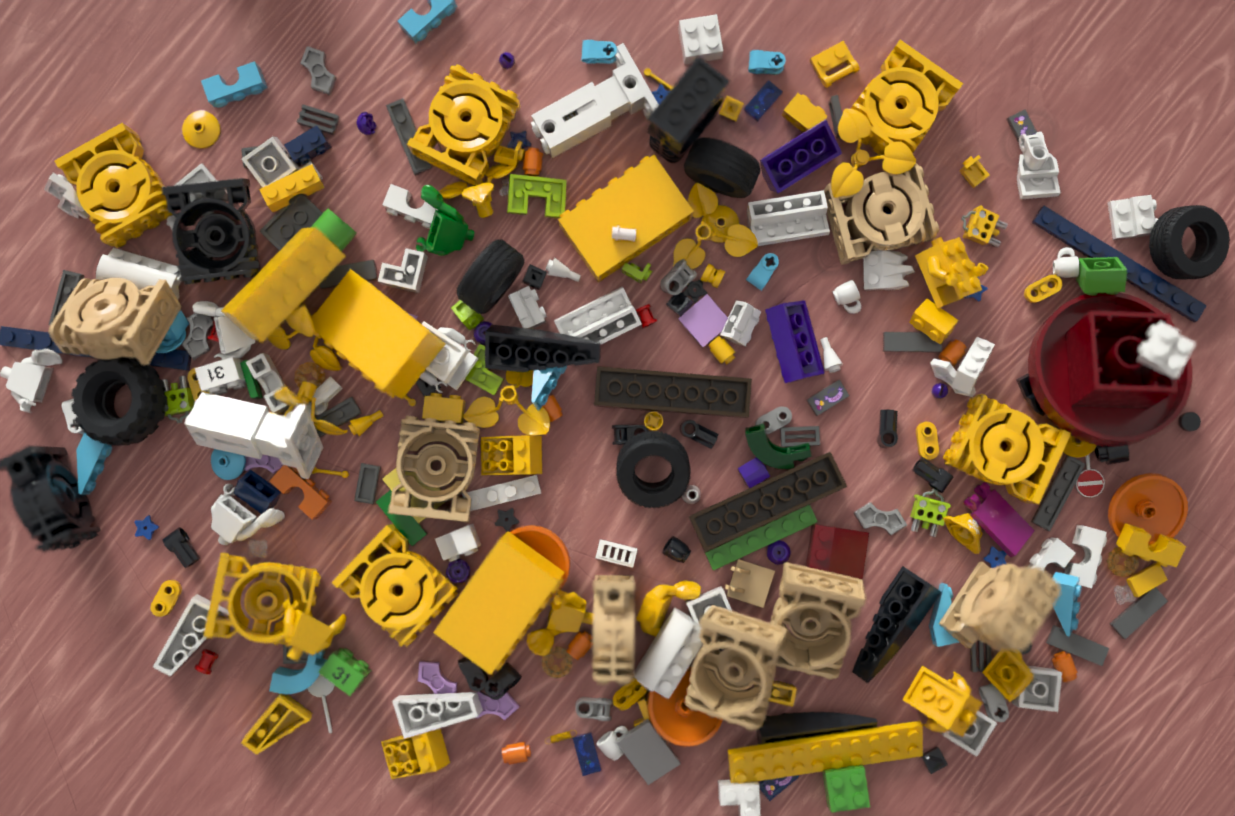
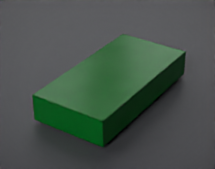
M248 360L242 361L240 364L250 398L256 400L263 398L259 382L254 379L246 364Z

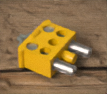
M980 205L974 208L973 211L968 212L966 216H962L961 220L965 230L963 239H970L981 245L989 243L999 247L1001 241L992 238L991 235L996 237L999 235L1000 230L995 229V226L1005 230L1008 224L998 220L1000 215L986 210ZM971 214V217L966 227V220L964 218H968Z

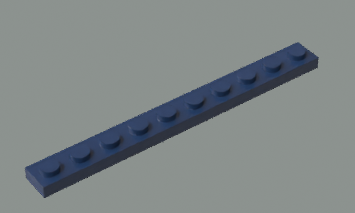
M1042 206L1032 221L1034 225L1088 258L1118 257L1127 269V282L1190 321L1197 322L1207 305L1048 207Z
M1 326V346L31 350L49 349L56 353L65 354L60 351L49 332ZM173 350L167 353L155 352L148 365L189 371L191 356L187 351ZM73 353L68 354V355H75V356H82V357L94 358V357L90 356L89 354H88V355H85V354L76 355V354H73Z

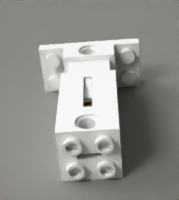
M624 43L617 46V54H615L617 60L615 63L618 68L613 70L611 78L596 86L591 82L531 115L533 120L531 122L532 130L537 138H541V146L546 155L550 154L552 158L558 156L610 127L611 120L627 111L632 115L643 109L645 117L648 118L658 106L656 99Z
M202 392L185 421V425L197 445L256 459H261L263 455L280 459L282 465L297 468L301 478L309 479L323 450V445L306 405L298 404L295 411H288L285 417L269 413L267 406Z

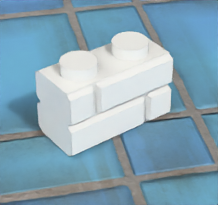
M527 286L508 295L523 328L533 329L546 323L544 318L547 315L543 306L538 307L536 301L539 300L535 289L531 290Z
M736 300L720 335L734 344L746 346L751 339L754 327L759 322L761 311L746 302Z

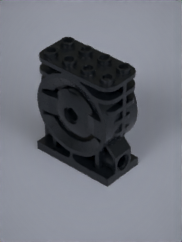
M698 56L647 118L650 122L647 133L650 134L649 145L651 149L667 162L678 163L692 147L693 142L701 136L717 116L718 110L724 101L721 93L728 86L730 80Z
M238 178L162 187L163 195H166L168 211L176 216L172 238L177 251L175 255L179 261V266L177 267L181 272L179 279L184 281V285L200 283L201 279H204V282H213L220 280L222 276L224 280L240 278V274H243L244 278L255 277L262 269V267L260 268V256H258L255 226L251 217L245 211L251 203L249 179ZM219 190H227L228 200L214 199V193ZM202 193L203 199L191 202L189 194ZM215 210L227 212L242 223L237 225L230 217L223 214H210L198 222L195 230L186 231V227L194 226L203 214ZM215 230H218L221 233V239L219 241H216L213 238V233ZM240 241H245L239 251L226 260H212L200 253L199 250L190 251L189 247L198 246L206 255L224 257L233 253Z
M27 446L0 460V471H7L12 481L10 494L14 509L26 530L31 534V539L40 542L35 547L36 550H42L43 553L50 550L75 548L81 545L80 541L96 538L99 536L98 532L101 531L99 527H90L91 523L96 521V519L92 516L89 499L86 494L81 495L78 493V479L61 463L60 458L68 455L65 447Z

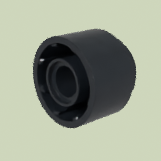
M1097 445L1094 450L1097 460L1101 463L1106 462L1107 465L1129 461L1128 445L1119 447Z

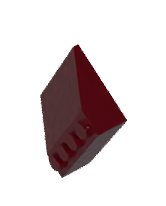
M813 524L811 526L806 567L863 580L869 532Z

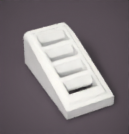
M600 539L596 558L633 568L637 548ZM604 545H608L606 556H602ZM612 547H616L614 557L611 558V549ZM619 549H623L621 560L617 559ZM631 551L629 561L627 562L625 561L626 553Z

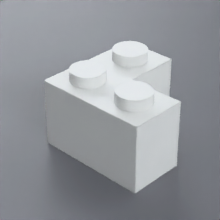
M405 248L401 267L382 263L378 282L385 286L419 293L428 256L424 252Z
M474 524L435 539L442 559H449V562L459 559V554L464 553L467 556L478 551L477 547L481 546Z
M730 779L718 780L720 806L738 805L739 816H760L758 781L740 784L731 783Z

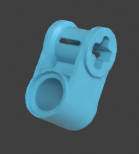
M584 40L582 42V62L589 64H612L617 60L615 57L617 47L613 42ZM608 50H611V51H612V52L610 53V55H607V54H606V53H608Z
M752 50L749 55L748 71L752 74L778 75L784 69L785 56L781 52Z
M773 253L765 254L758 265L754 267L746 281L762 291L779 264L778 257ZM770 259H772L773 265L767 267V262L765 260L769 261Z

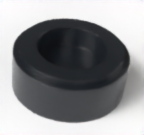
M1194 412L1184 413L1179 418V426L1184 431H1195L1200 427V417Z

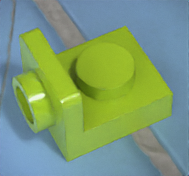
M625 263L621 273L641 284L643 280L647 281L652 273L650 270L651 264L647 263L643 272L639 271L640 267L637 265Z
M461 300L451 307L468 330L473 329L484 320L481 314L475 312L474 309H471Z

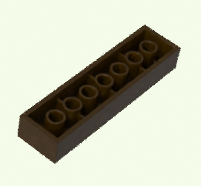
M597 366L594 406L748 418L752 378Z
M828 452L689 516V520L704 552H707L846 488L847 485L831 452Z

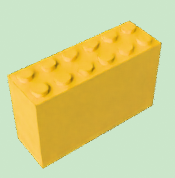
M655 155L644 157L640 160L638 166L628 168L623 172L624 175L619 179L617 177L613 178L603 190L601 188L597 189L591 194V198L579 201L575 205V209L572 211L566 210L558 219L561 230L598 283L623 267L625 263L630 262L692 220L693 209ZM619 226V228L636 229L635 242L620 239L615 241V239H612L613 227Z
M301 228L221 312L249 338L263 343L341 262L345 255L318 228Z
M352 269L347 272L311 318L315 329V336L320 339L322 338L328 347L337 351V355L344 360L347 359L350 362V366L357 371L360 370L363 377L370 382H374L377 389L387 393L392 398L397 396L403 399L446 344Z
M507 531L499 539L433 633L491 675L494 670H500L506 659L553 596L551 593L555 594L564 581L561 578L564 571Z

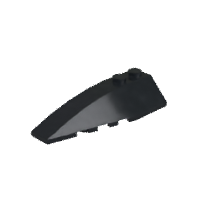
M493 324L485 331V368L529 372V370L536 369L546 370L552 367L562 368L568 365L578 366L600 362L601 343L543 330Z
M902 566L879 602L880 608L873 617L872 621L874 623L870 632L868 631L865 639L867 641L864 648L860 650L852 672L864 682L869 683L911 637L941 594V591Z
M835 712L782 713L780 715L766 716L761 727L756 729L758 745L874 728L877 727L878 722L875 718Z

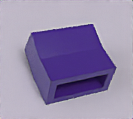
M757 457L738 468L748 488L754 487L770 477L764 464Z

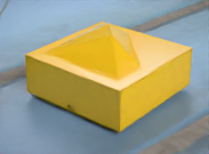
M726 96L719 114L737 121L744 103Z

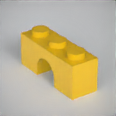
M311 164L259 190L267 206L274 213L290 205L289 200L292 197L303 193L309 196L325 187Z
M1125 523L1116 542L1122 549V553L1129 556L1138 555L1139 558L1148 562L1154 560L1157 564L1168 567V565L1177 567L1186 549L1184 544L1177 539L1160 534L1154 544L1148 545L1151 538L1148 532L1143 528Z

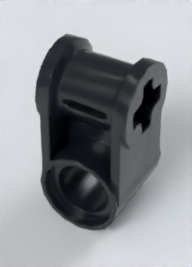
M612 425V429H614L612 445L626 444L630 438L635 436L634 433L637 429H643L645 433L648 430L643 425Z
M466 656L459 659L458 665L471 690L476 692L483 690L488 681L485 670ZM477 679L483 680L480 685L474 683Z
M507 662L486 682L485 692L492 700H499L521 680L522 676ZM493 686L498 689L496 693L491 689Z

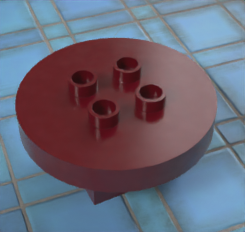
M1119 292L1115 295L1098 293L1097 295L1084 294L1059 307L1037 331L1028 357V374L1031 388L1045 414L1059 428L1070 432L1071 436L1090 444L1107 447L1126 446L1141 442L1170 425L1181 413L1190 395L1193 378L1191 357L1189 355L1179 376L1174 380L1137 361L1140 355L1137 351L1143 341L1147 342L1149 336L1146 334L1152 325L1156 326L1159 322H1162L1178 330L1171 321V315L1162 313L1159 309L1140 298Z

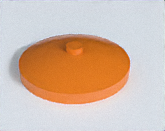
M1146 473L1135 476L1123 483L1114 493L1108 509L1109 524L1118 538L1125 523L1143 528L1151 535L1148 545L1154 544L1160 534L1174 538L1183 527L1187 518V497L1183 489L1176 482L1164 475Z
M528 525L512 530L511 534L564 571L561 577L564 581L558 588L561 590L570 573V556L563 541L554 532L541 526Z
M690 666L669 699L654 690L653 692L649 691L647 699V712L655 731L667 742L682 747L695 746L706 742L715 735L723 721L722 718L711 717L702 711L691 710L685 704L688 686L691 684L692 667Z

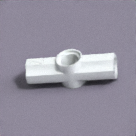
M331 376L315 391L313 396L316 398L315 415L322 414L327 409L328 402L343 389ZM309 402L306 408L311 417V402Z

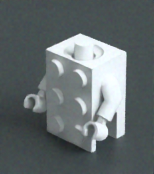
M423 322L422 325L446 344L419 378L431 386H436V390L439 393H443L438 389L440 383L446 387L448 384L455 390H458L479 359L469 352L471 350L466 347L468 342L476 345L473 340H466L465 336L452 328L441 327L436 330L426 322Z

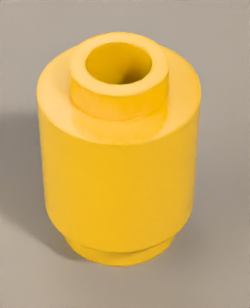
M720 336L708 345L710 352L721 365L723 363L728 365L735 359L734 354L736 352Z

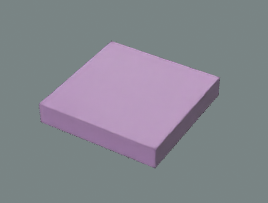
M708 294L678 318L702 348L722 332L728 319Z

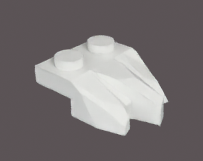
M1051 153L1048 154L1045 163L1039 170L1028 168L1024 155L1020 154L1017 173L1020 199L1059 196L1061 193L1057 178L1059 168L1057 160Z
M52 173L44 190L60 200L57 207L78 219L79 216L84 219L88 218L89 214L81 206L77 192L68 179L60 174Z
M871 251L867 257L863 258L864 290H898L910 286L909 282L904 280V276L914 273L915 270L913 266L903 265L908 256L897 251Z

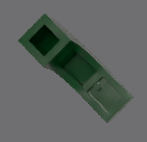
M764 424L745 428L746 439L752 453L768 466L779 469L794 468L795 460L804 461L808 457H812L809 443L786 448L779 447L769 440Z

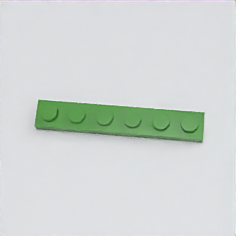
M809 504L705 552L712 569L716 570L818 521Z

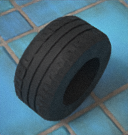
M701 137L693 142L684 163V171L693 181L714 192L734 198H746L749 196L761 172L759 162L748 152L725 141L708 137Z
M1204 205L1173 208L1163 213L1152 228L1149 239L1150 255L1158 270L1167 277L1181 280L1205 278L1216 272L1224 262L1229 250V231L1222 217L1212 208ZM1188 227L1193 231L1196 239L1195 251L1190 259L1186 256L1182 247V238Z
M497 239L491 242L479 254L461 279L456 291L458 299L479 314L487 313L502 298L517 278L525 262L523 255L504 240Z
M658 431L642 432L630 438L621 448L616 464L617 481L622 493L634 504L645 508L665 507L670 503H674V501L676 502L688 488L691 477L688 454L684 446L670 434ZM659 456L671 464L672 470L664 480L657 483H649L641 480L635 474V466L646 457Z

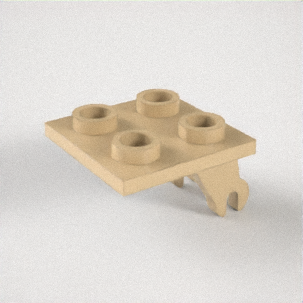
M738 559L736 566L731 567L734 573L730 585L725 586V589L728 590L726 596L764 608L775 571Z

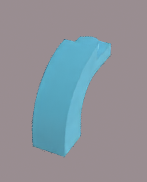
M325 649L314 655L309 654L305 668L293 670L279 666L273 672L269 691L279 694H294L310 687L321 675L318 672L327 661L323 659Z

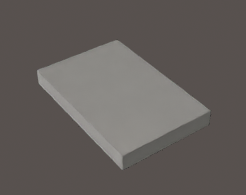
M649 719L616 739V744L648 785L681 764L665 740L655 731Z

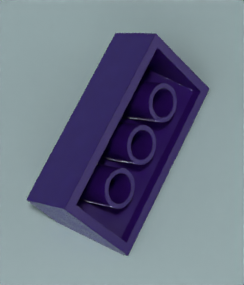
M823 120L760 160L762 176L770 191L777 194L842 154L827 120Z
M806 301L782 303L765 309L784 382L789 383L825 374Z

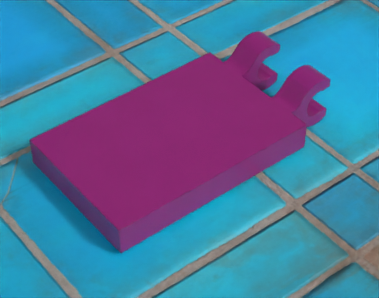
M983 482L981 485L976 486L974 489L976 494L967 497L964 504L973 511L970 516L1010 558L1014 557L1035 530L995 489L990 491V486Z

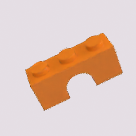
M283 465L269 481L283 494H289L295 487L301 488L304 492V499L298 508L312 520L317 519L332 503L327 492L323 489L318 490L314 486L316 483L310 477L309 479L301 478L295 467Z

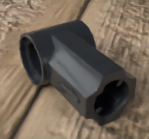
M880 410L877 443L882 448H890L896 445L898 441V411ZM885 434L891 437L890 444L884 442L883 437Z
M693 420L684 421L680 425V433L684 437H688L710 449L714 446L719 435ZM688 423L694 427V431L691 434H687L684 430L685 425Z
M923 457L916 462L912 469L913 472L929 482L928 484L940 493L945 491L954 478L950 473L942 468H937Z
M181 527L162 539L166 548L174 552L184 568H188L200 559L189 543L190 538Z

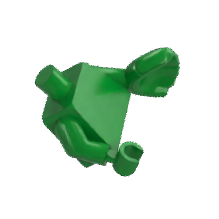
M430 184L423 186L421 199L438 210H435L427 240L419 237L416 242L423 244V246L416 245V250L422 252L426 249L427 252L439 256H445L454 251L461 250L465 240L472 241L474 239V231L468 229V224L464 221V217L455 208L444 202L442 195Z

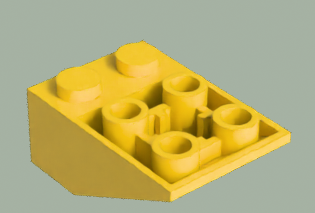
M542 436L481 437V475L542 474Z
M441 728L405 739L401 735L381 741L391 779L435 772L450 764Z

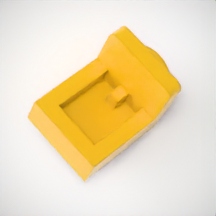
M519 141L515 149L499 145L494 161L502 165L517 166L518 161H522L524 156L523 142Z
M979 155L974 159L970 156L962 163L964 167L959 170L972 188L990 176L978 161L981 158Z
M645 696L637 701L643 717L634 721L635 727L649 719Z

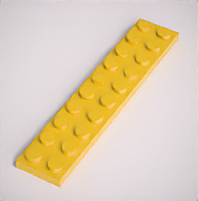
M921 721L728 749L730 782L741 784L744 782H756L822 772L827 769H839L853 765H868L923 756V725Z

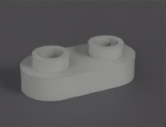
M781 406L759 417L755 425L762 424L764 421L768 422L769 427L766 429V433L770 434L787 425L792 419V413L787 407ZM781 412L785 413L786 415L784 420L780 419L779 414Z

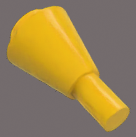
M379 410L370 416L367 415L349 420L351 424L348 427L353 435L358 434L360 437L373 422L384 416Z

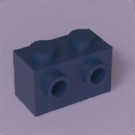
M318 126L311 128L284 144L291 158L299 167L309 163L313 158L324 154L332 148Z
M250 469L238 480L233 494L263 514L277 504L281 491Z

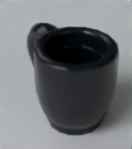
M672 536L665 544L662 553L676 562L684 563L689 557L691 550L684 542Z

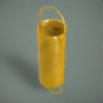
M570 731L550 736V741L556 743L570 739Z

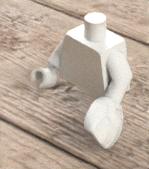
M209 301L196 302L193 305L195 313L215 317L214 322L221 353L215 355L214 358L218 356L222 360L230 357L242 358L251 349V344H254L255 340L249 338L221 312L224 307H218L215 303Z
M49 349L34 350L32 356L24 358L21 363L15 362L12 368L6 366L2 368L0 376L8 379L6 388L11 390V395L20 405L21 411L31 414V406L36 405L34 402L42 403L54 369L45 366L58 365L63 362L60 355Z
M232 484L224 486V494H221L211 507V528L220 535L218 542L222 545H228L237 540L243 541L253 536L260 528L271 527L285 518L284 512L270 508L257 518L231 497L235 496L233 494L235 487Z

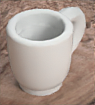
M1065 247L1058 252L1057 260H1053L1054 275L1063 278L1079 276V259L1075 256L1072 248ZM1068 254L1071 255V257H1062V258H1061V256H1063V255H1068Z
M853 280L838 286L832 291L837 304L843 305L847 312L855 314L861 310L860 294ZM854 301L857 302L856 305L853 307H848L846 305Z
M625 726L617 727L614 732L609 731L597 741L599 749L613 761L624 754L616 744V739H618L616 733L620 732L622 735L627 733L628 729Z

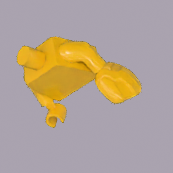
M684 580L673 586L658 585L645 596L636 618L640 622L641 630L656 637L673 596L683 600L697 599L700 596V585L693 581Z
M558 589L553 597L554 601L550 602L551 609L548 614L547 628L538 629L527 634L529 649L535 655L546 656L553 647L554 636L565 632L576 633L579 631L581 623L592 625L594 613L586 612L585 599H582L575 592L567 593Z
M290 598L283 603V608L285 609L284 636L285 640L293 645L287 656L295 661L299 660L304 651L314 655L329 647L333 636L339 634L346 624L347 617L345 614H342L331 625H326L298 609L295 611L294 609L299 604L297 600L292 605L289 603Z

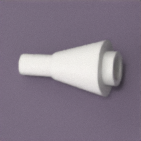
M556 258L553 261L549 260L545 269L548 271L547 275L570 278L576 282L579 281L581 276L570 271L568 267Z
M822 338L820 341L824 349L825 371L830 373L837 372L841 369L840 367L843 363L831 348L828 338Z

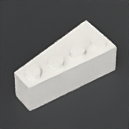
M198 594L192 597L153 668L171 676L208 638L204 637L211 603L210 600ZM221 606L218 607V615L229 616L227 609Z
M477 692L399 695L392 701L404 739L478 717L483 711Z

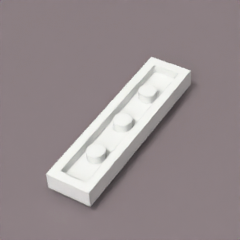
M537 475L467 492L472 499L470 511L541 494Z

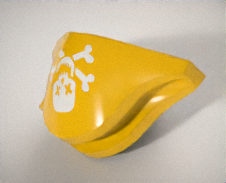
M966 513L956 517H944L943 520L950 534L971 552L980 554V539L983 533L981 532V526L970 516L971 514Z

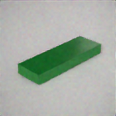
M389 490L376 503L396 528L408 539L409 544L414 546L427 535V532L412 516L388 513L392 491Z

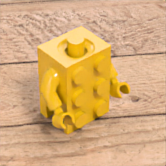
M942 237L931 241L933 247L915 255L937 308L959 301L963 297L982 290L978 277L985 275L988 266L983 263H979L977 267L975 266V263L968 258L965 245L960 237L943 242Z
M922 666L902 700L927 715V722L922 724L924 727L947 733L950 730L963 737L969 725L975 722L976 713L981 707L982 702L971 696V689L963 676L953 671V678L947 681Z

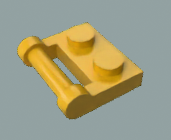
M844 41L815 55L809 60L825 88L830 87L833 82L852 72L860 71L858 63L854 60ZM847 62V67L830 76L826 75L828 71Z

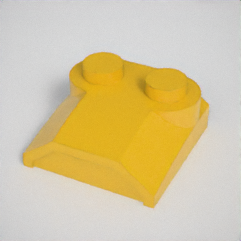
M1010 649L1000 650L982 672L1009 702L1018 697L1034 677L1033 672L1022 660L1020 651Z

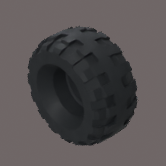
M123 356L115 359H100L85 368L86 372L78 376L76 388L72 390L71 396L74 397L71 408L72 412L77 416L75 421L78 426L84 429L86 435L91 439L100 441V443L117 446L139 443L145 440L148 435H152L159 427L157 425L158 422L164 419L166 413L163 411L164 406L167 405L168 398L164 395L166 390L162 379H159L158 372L153 367L141 364L138 359ZM126 384L131 391L132 402L128 412L122 418H119L114 408V399L118 390Z

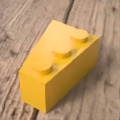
M279 694L247 732L241 744L257 755L302 724L310 721L313 713L288 694Z

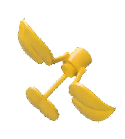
M845 109L838 124V134L843 141L847 143L858 141L856 153L851 157L853 167L849 163H842L834 170L831 180L832 195L834 198L851 196L859 192L863 187L864 179L863 175L856 170L858 167L868 163V161L884 159L882 163L884 171L889 174H901L910 170L916 164V158L910 148L902 142H892L887 145L884 155L869 157L868 152L860 148L861 138H866L870 135V122L861 112Z
M494 165L485 174L488 177L487 183L466 189L468 186L466 182H453L443 187L439 192L443 199L454 198L462 193L464 198L471 200L473 206H476L479 217L485 218L494 213L490 203L492 201L491 192L494 189V185L491 183L492 179L506 176L517 166Z
M695 183L689 193L688 204L694 211V218L704 216L701 225L696 228L698 243L696 244L693 239L688 238L679 241L674 249L673 266L678 261L685 259L687 261L686 264L691 270L699 267L706 256L705 251L699 247L701 241L710 240L713 236L727 239L725 241V249L734 257H742L757 248L758 241L756 236L744 225L735 224L730 226L727 236L715 233L711 226L705 224L707 214H712L716 211L718 198L711 189Z
M306 306L294 309L286 318V321L295 331L286 335L284 329L278 326L267 339L275 347L286 350L291 346L289 339L297 333H302L307 337L313 336L315 329L311 318L314 314L310 317ZM316 336L313 343L314 349L310 351L312 360L323 369L330 371L341 370L342 367L336 355L325 346H317L319 338Z
M529 370V372L506 371V380L512 386H506L501 390V398H499L500 401L497 407H495V402L491 398L480 397L470 405L467 412L463 415L467 422L474 423L479 428H489L498 422L499 415L496 411L505 402L508 405L516 404L523 412L518 418V427L524 434L533 436L546 435L550 429L549 415L543 407L538 411L534 404H531L526 410L518 401L519 396L515 389H518L520 385L522 387H529L533 384V370Z
M303 381L297 396L286 386L274 393V398L290 405L283 416L286 417L288 411L291 412L294 406L297 407L298 404L307 406L311 402V419L317 430L329 435L347 433L348 430H342L327 421L315 418L316 398L313 396L317 389L316 385Z

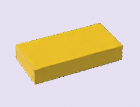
M1157 563L1126 579L1134 597H1140L1168 580L1161 565Z

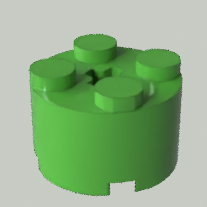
M328 208L310 227L318 228L341 252L357 234Z

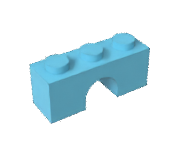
M427 0L432 8L426 15H418L411 8L398 20L400 28L415 44L418 41L424 40L430 30L437 28L446 16L454 13L457 7L455 0Z
M255 61L237 67L239 80L234 85H226L225 80L219 74L201 80L208 102L213 107H224L228 102L240 101L245 96L260 94L264 89H267L261 68Z

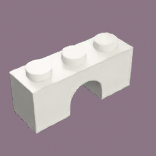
M390 184L383 202L384 208L387 209L386 212L394 216L398 214L403 215L405 220L415 223V221L421 222L423 227L430 229L435 210L438 209L433 208L427 202H424L417 209L409 207L411 193L406 189Z
M976 337L957 370L951 387L970 395L980 372L983 371L995 344Z
M261 353L248 360L246 364L254 379L258 380L266 393L264 398L272 413L280 414L288 410L290 405L282 403L273 396L285 384L270 356Z
M1077 525L1072 543L1081 546L1085 556L1078 564L1069 562L1066 565L1064 574L1080 577L1079 585L1092 588L1097 580L1096 571L1102 561L1101 552L1107 542V532Z
M1051 537L1043 542L1040 552L1031 557L1028 567H1040L1044 570L1045 566L1052 562L1057 567L1065 568L1076 552L1058 538Z

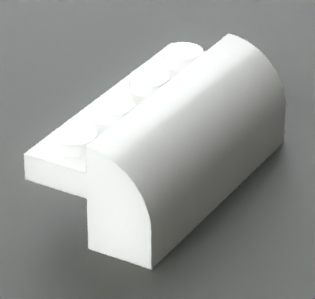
M824 190L748 202V226L756 236L758 246L829 235L830 230L826 217L828 206Z
M113 248L108 255L103 254L100 258L96 270V279H127L134 283L138 290L149 285L155 286L158 280L162 279L168 282L176 298L179 299L178 286L182 281L179 279L181 272L177 266Z
M623 287L554 320L561 334L580 337L601 344L642 324Z
M674 607L635 669L634 677L650 691L653 692L654 690L669 699L703 645L699 638L701 626L692 621L690 616Z

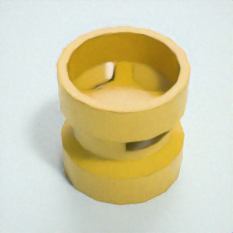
M708 263L700 280L705 283L709 282L713 287L718 288L726 271L715 269L714 265Z
M649 412L644 418V426L650 431H657L663 425V417L658 412Z

